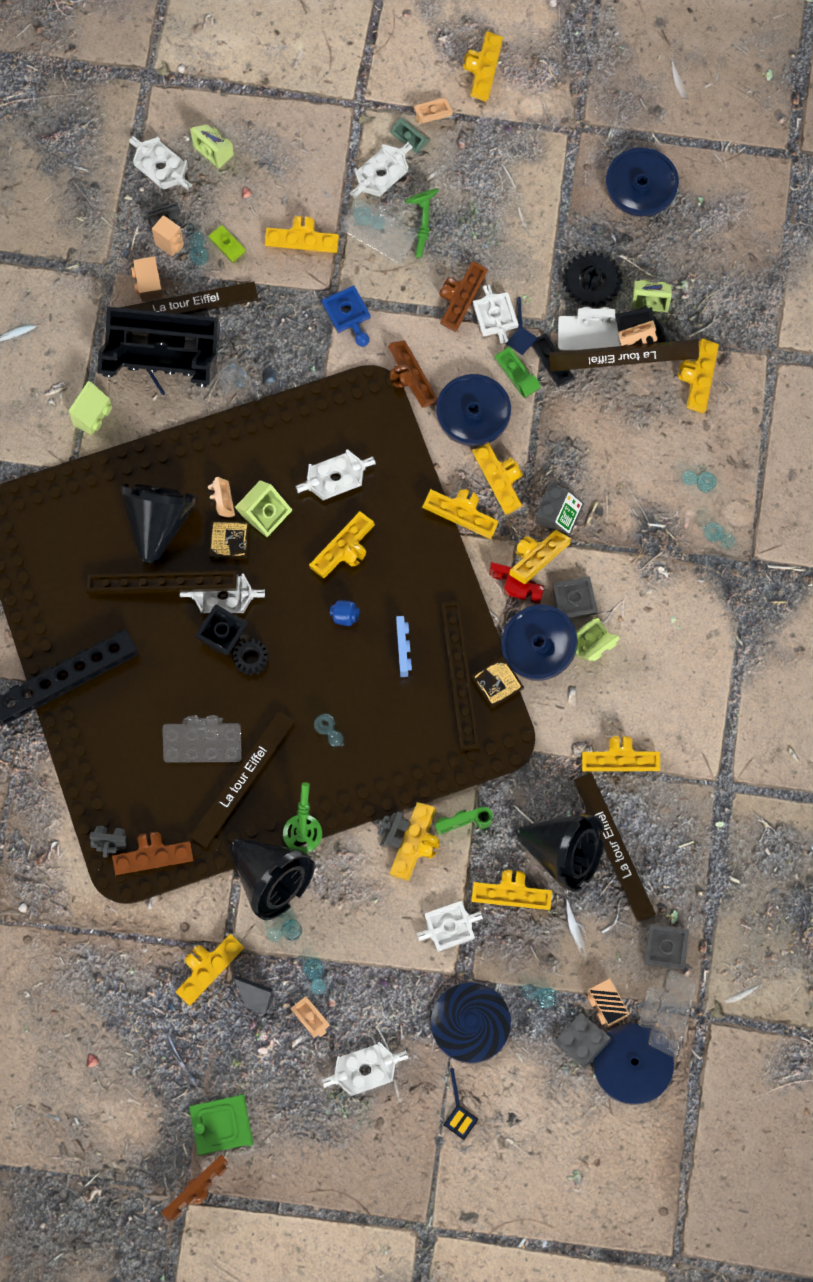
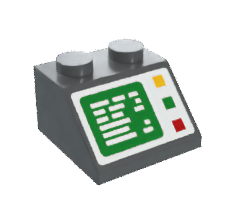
M550 483L536 513L535 523L553 531L558 530L570 537L584 503L568 489Z

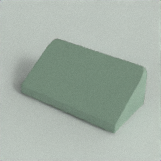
M400 117L390 131L391 134L404 144L409 142L413 147L412 150L417 154L430 141L429 137L405 118Z

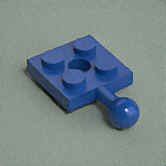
M354 285L321 300L337 333L352 327L356 335V344L360 347H365L369 344V335L362 332L358 324L370 319L371 315ZM349 306L351 310L348 313H344L341 311V308Z

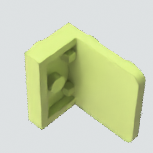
M595 617L577 631L578 646L576 656L580 659L595 661L602 656L601 653L606 649L609 650L615 647L620 637L616 634L608 633L599 618Z

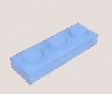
M396 616L400 677H408V670H412L411 659H407V652H410V640L406 641L405 634H409L408 622H404V616Z

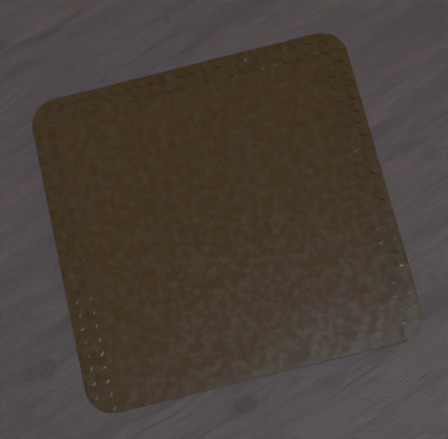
M376 365L355 367L0 484V600L26 680L32 676L43 674L44 670L49 667L60 665L66 658L72 659L84 649L89 650L101 640L106 641L112 638V635L118 631L123 632L127 630L139 653L138 656L36 709L91 881L98 892L105 898L121 904L137 903L236 869L230 854V846L236 839L244 838L289 848L283 838V829L289 819L298 815V803L301 799V788L304 782L310 784L308 799L310 804L309 815L319 822L322 828L323 839L384 818V816H390L398 811L401 812L413 808L417 802L424 804L511 774L523 767L530 759L535 746V730L521 692L491 709L471 679L472 675L499 658L504 657L501 640L456 523L422 508L430 489L442 495H445L406 391L404 387L397 388L393 385L398 380H390V371ZM346 450L352 452L362 461L372 456L375 460V464L365 467L362 486L322 500L315 493L309 491V489L300 493L296 490L295 486L307 481L309 464L312 466L345 454ZM334 473L330 478L333 481H338L341 476ZM216 477L229 481L235 516L231 518L219 515L216 510V500L210 499L215 490H209L208 486L213 484ZM259 481L271 484L292 511L268 537L264 536L249 523L247 560L210 559L211 521L247 522L235 508L236 505ZM122 484H129L128 488L134 489V484L178 490L179 493L184 494V497L186 493L198 497L197 505L159 560H155L154 563L143 562V558L139 556L121 495ZM359 512H362L374 521L375 524L359 541V544L366 550L364 559L356 558L360 563L357 566H350L345 561H341L325 578H322L310 568L309 564ZM238 571V576L245 575L251 589H265V598L253 597L244 613H232L248 622V625L227 656L212 651L195 637L209 613H201L192 597H180V592L87 594L86 588L88 574ZM225 591L218 594V598L221 600L228 597V593ZM338 600L355 602L359 608L357 622H354L351 626L335 624L333 616H330L331 606L335 605ZM460 601L480 745L479 750L460 752L441 603ZM396 616H404V622H408L409 634H405L406 641L410 640V652H407V659H411L412 670H408V677H400ZM248 638L249 641H252L253 638L257 642L258 640L261 641L262 645L266 646L269 661H267L268 665L264 667L265 670L263 672L259 671L260 674L256 675V673H253V676H250L248 673L244 675L242 671H238L234 663L233 651H235L236 645H240V641L245 642V639ZM117 646L112 647L110 652L116 653L120 648ZM247 651L243 659L246 663L252 664L258 660V654L255 651ZM95 656L93 658V661L99 662L102 659V656ZM78 665L76 667V670L82 671L85 668V665ZM63 673L58 679L64 680L68 677V674ZM46 682L41 686V688L47 689L50 687L51 683ZM278 711L282 712L294 720L295 724L208 848L205 849L190 839L191 834ZM290 825L288 829V838L291 837V828L293 825ZM97 826L106 827L107 834L112 835L114 834V829H124L127 844L126 852L117 851L116 853H109L108 858H103V852L96 851V848H91L90 833L94 832ZM297 828L294 829V835H297ZM314 828V837L312 839L313 841H315L317 837L316 828ZM308 830V833H309L308 837H310V836H311V830ZM153 831L161 834L164 845L187 841L191 843L194 861L115 875L112 855L138 850V837L143 833H147L149 844L151 843L150 833ZM298 841L294 843L298 847L307 844L306 842L301 843Z

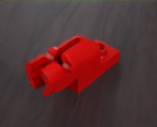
M491 562L489 575L497 580L506 579L504 594L522 599L523 601L528 596H531L532 603H541L544 585L531 580L523 584L510 576V569L513 567Z

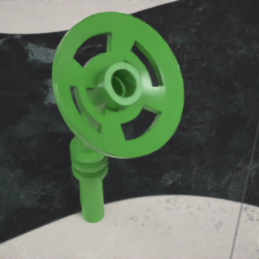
M439 188L419 193L404 201L406 204H419L422 207V222L417 235L419 239L415 252L416 258H422L425 241L428 239L430 231L429 200L439 192Z
M304 782L301 788V799L298 803V815L289 819L285 824L283 838L289 848L302 850L307 853L314 850L320 844L322 828L319 822L309 815L310 804L308 799L310 784ZM290 825H293L291 828V837L288 838V829ZM295 828H297V830H296L297 835H294V829H295ZM314 828L317 829V837L315 841L312 840L314 837ZM308 830H311V836H310V837H308V835H309ZM296 841L306 842L307 847H298L294 843Z

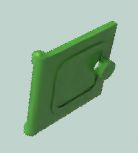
M244 1094L189 1106L198 1156L254 1144Z

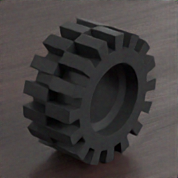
M249 638L245 639V642L240 641V645H236L235 651H233V659L238 671H242L244 675L248 673L250 676H253V673H256V675L260 674L259 671L263 672L265 670L264 667L268 665L267 661H269L266 646L262 645L261 641L258 640L257 642L253 638L252 641H249ZM247 651H255L258 654V660L255 663L249 664L244 661L243 656Z

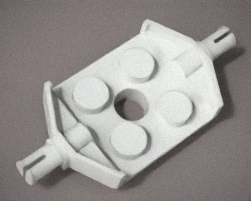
M134 136L130 138L129 143L137 149L133 160L134 166L159 187L167 189L180 184L186 190L192 187V184L184 177L188 166L187 160L183 161L160 142L159 137L140 142ZM159 163L166 165L164 169L156 168Z
M407 142L401 149L382 144L380 151L358 170L354 169L358 185L350 192L351 196L356 198L363 192L380 197L408 172L405 154L413 148L412 145ZM379 170H384L386 175L378 176L376 173Z
M346 450L345 454L312 466L309 464L307 481L295 486L296 490L300 493L309 489V491L315 493L322 500L362 486L363 471L365 467L375 464V460L372 456L362 461L352 452ZM334 473L341 476L338 481H333L330 477Z
M244 574L238 576V591H225L228 593V597L224 600L218 598V594L222 591L180 592V597H192L201 613H210L215 604L231 613H244L253 597L265 598V589H251Z
M378 1042V1044L341 1057L338 1056L335 1074L322 1079L324 1088L336 1084L350 1096L388 1084L393 1082L397 1062L408 1059L406 1051L394 1055ZM362 1065L370 1066L371 1072L369 1075L364 1076L359 1072Z

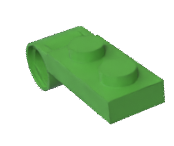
M510 346L494 356L495 361L522 397L526 398L541 388L537 378L533 374L530 375Z
M481 807L468 812L462 810L457 812L455 817L449 819L444 817L437 820L434 829L438 836L474 821L479 828L485 829L492 824L493 814L487 807ZM481 814H486L489 820L482 822L478 817Z

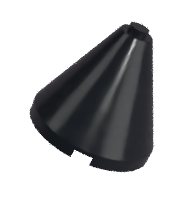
M122 484L121 495L139 556L143 558V562L154 563L155 560H159L197 505L198 497L190 493H186L184 497V494L179 493L178 490L134 484V489L128 488L129 484Z
M590 813L526 824L519 829L517 834L520 844L562 888L572 892L582 890L580 885L583 882L589 883L594 876L602 857L605 840L600 839V830L604 831L602 820Z
M244 838L236 839L230 846V854L251 909L262 920L274 919L289 910L291 906L288 903L295 896L300 899L311 882L315 870V862L305 851Z

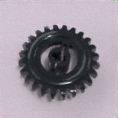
M595 250L592 256L589 255L588 251H586L585 257L579 253V260L573 256V263L567 262L568 268H564L566 274L562 275V278L566 280L563 281V286L566 287L565 292L570 293L569 297H576V303L582 301V306L588 303L589 307H592L593 303L596 307H599L600 302L606 305V300L612 301V296L616 297L618 295L617 291L621 290L620 284L623 282L622 279H618L622 276V272L617 273L620 266L614 267L616 261L609 262L610 255L603 259V252L597 257ZM586 270L584 277L586 288H583L579 282V276ZM595 272V277L592 279L590 286V279L593 277ZM602 272L605 276L606 283L601 289L592 291V289H595L600 285Z

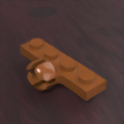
M472 261L461 281L452 277L446 279L439 295L448 300L449 307L440 322L441 325L457 332L488 271L487 268Z
M406 341L392 342L388 348L398 366H394V369L390 371V380H398L393 385L397 388L410 387L422 408L436 405L438 398Z
M153 831L150 833L151 843L149 844L147 833H143L138 837V850L112 855L115 875L194 861L191 843L187 841L164 845L161 834Z
M221 1154L196 1179L187 1182L184 1191L161 1212L168 1222L171 1219L173 1221L182 1214L181 1210L186 1205L202 1204L203 1200L208 1198V1188L213 1183L211 1180L216 1176H221L227 1170L228 1162Z

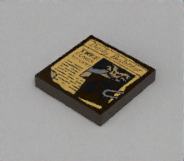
M211 521L209 558L247 560L249 522Z
M504 657L499 658L471 676L472 681L491 709L524 690V686Z

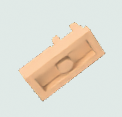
M445 97L414 106V110L417 113L415 120L418 125L421 122L426 123L449 117L453 113Z
M653 320L618 332L622 346L632 345L639 339H642L643 344H647V336H652L654 342L657 341L656 327Z
M216 477L213 484L208 486L209 490H215L210 499L216 500V510L219 515L231 518L235 516L229 481Z
M306 996L290 1008L313 1038L317 1035L321 1037L327 1033L325 1029L330 1024Z

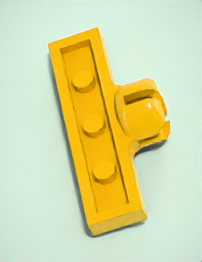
M487 31L484 35L481 51L478 52L470 49L464 57L465 63H463L462 67L464 70L474 74L470 93L471 97L485 102L489 99L503 41L502 36Z
M295 216L291 229L266 227L265 247L337 254L339 234L315 232V221L313 218L305 216V224L303 226L302 216Z
M701 339L699 341V358L695 361L684 360L678 369L681 372L677 374L679 380L690 385L686 408L702 414L706 412L719 347L717 343Z
M490 443L472 450L504 513L509 515L523 507L513 488L514 481L522 477V471L518 468V463L513 458L500 462Z
M430 489L422 508L491 540L499 521L476 510L479 498L474 492L471 498L466 499L470 490L462 489L458 492L455 499H451Z
M359 512L309 564L310 568L322 578H325L341 561H345L350 566L359 565L360 563L356 558L363 560L366 555V550L359 544V541L375 525L374 521L362 512Z
M558 530L553 531L542 542H536L533 538L525 536L516 547V555L522 558V560L510 569V576L526 584L570 544L571 538Z
M613 736L609 739L608 751L582 752V772L660 771V751H634L632 748V738L629 736L622 737V747H620V737Z
M419 802L416 803L409 821L410 824L404 834L402 844L389 873L391 876L409 881L419 857L431 859L436 856L437 852L433 851V848L439 849V839L435 835L428 834L437 810L435 807Z
M505 870L502 873L500 884L473 882L471 902L550 910L552 890L526 887V875L522 871H516L515 882H511L512 870Z
M228 934L212 952H208L200 945L194 947L192 951L199 959L188 953L185 963L192 969V973L175 993L190 1006L245 947L231 934Z

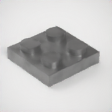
M590 576L554 582L552 584L557 608L570 619L596 615L598 613Z
M650 924L644 965L684 970L689 930Z
M580 1013L554 1043L585 1069L611 1041V1038Z

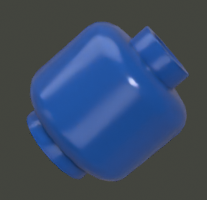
M338 600L335 605L331 606L330 616H333L335 624L351 626L358 620L359 608L355 602Z

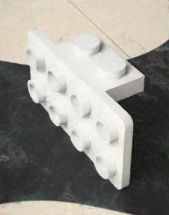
M583 307L578 308L577 316H560L558 319V349L560 351L621 346L615 309H610L609 307H602L600 309Z

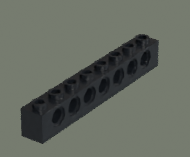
M127 630L114 633L112 638L106 641L101 640L89 650L84 649L72 659L66 658L60 665L49 667L44 670L43 674L32 676L26 680V683L20 686L15 685L7 693L0 694L1 727L138 656V650ZM117 646L120 648L116 653L110 652L112 647ZM95 656H102V659L99 662L93 661V658ZM78 665H85V668L82 671L76 670V667ZM61 674H68L66 679H58ZM46 682L51 683V685H50L49 688H47V689H42V688H41V686H42L44 683H46ZM26 692H33L32 697L24 698ZM9 701H16L13 707H7Z

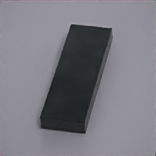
M546 333L537 337L538 339L531 347L556 386L559 388L574 380L570 370L550 372L549 352L558 351Z

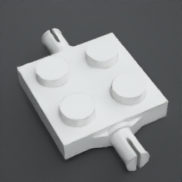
M488 284L483 286L486 296L473 301L472 304L482 336L498 334L500 343L503 344L508 342L505 332L518 328V322L508 292L493 294L491 286Z
M462 901L425 913L424 916L428 924L427 930L416 934L419 941L430 937L435 944L437 952L474 940L472 922L483 918L480 911L469 915L465 911Z

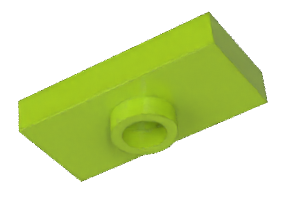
M223 225L208 235V239L232 263L246 253V249Z

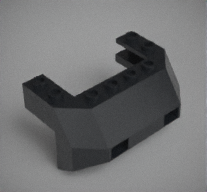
M107 307L105 344L98 351L97 373L103 374L104 377H114L122 367H128V370L132 371L146 369L147 372H157L159 370L164 371L165 374H175V372L183 373L184 376H193L191 383H196V386L206 387L210 385L215 376L220 336L219 318ZM132 331L148 333V336L132 335ZM185 337H194L197 339L196 341L185 340Z

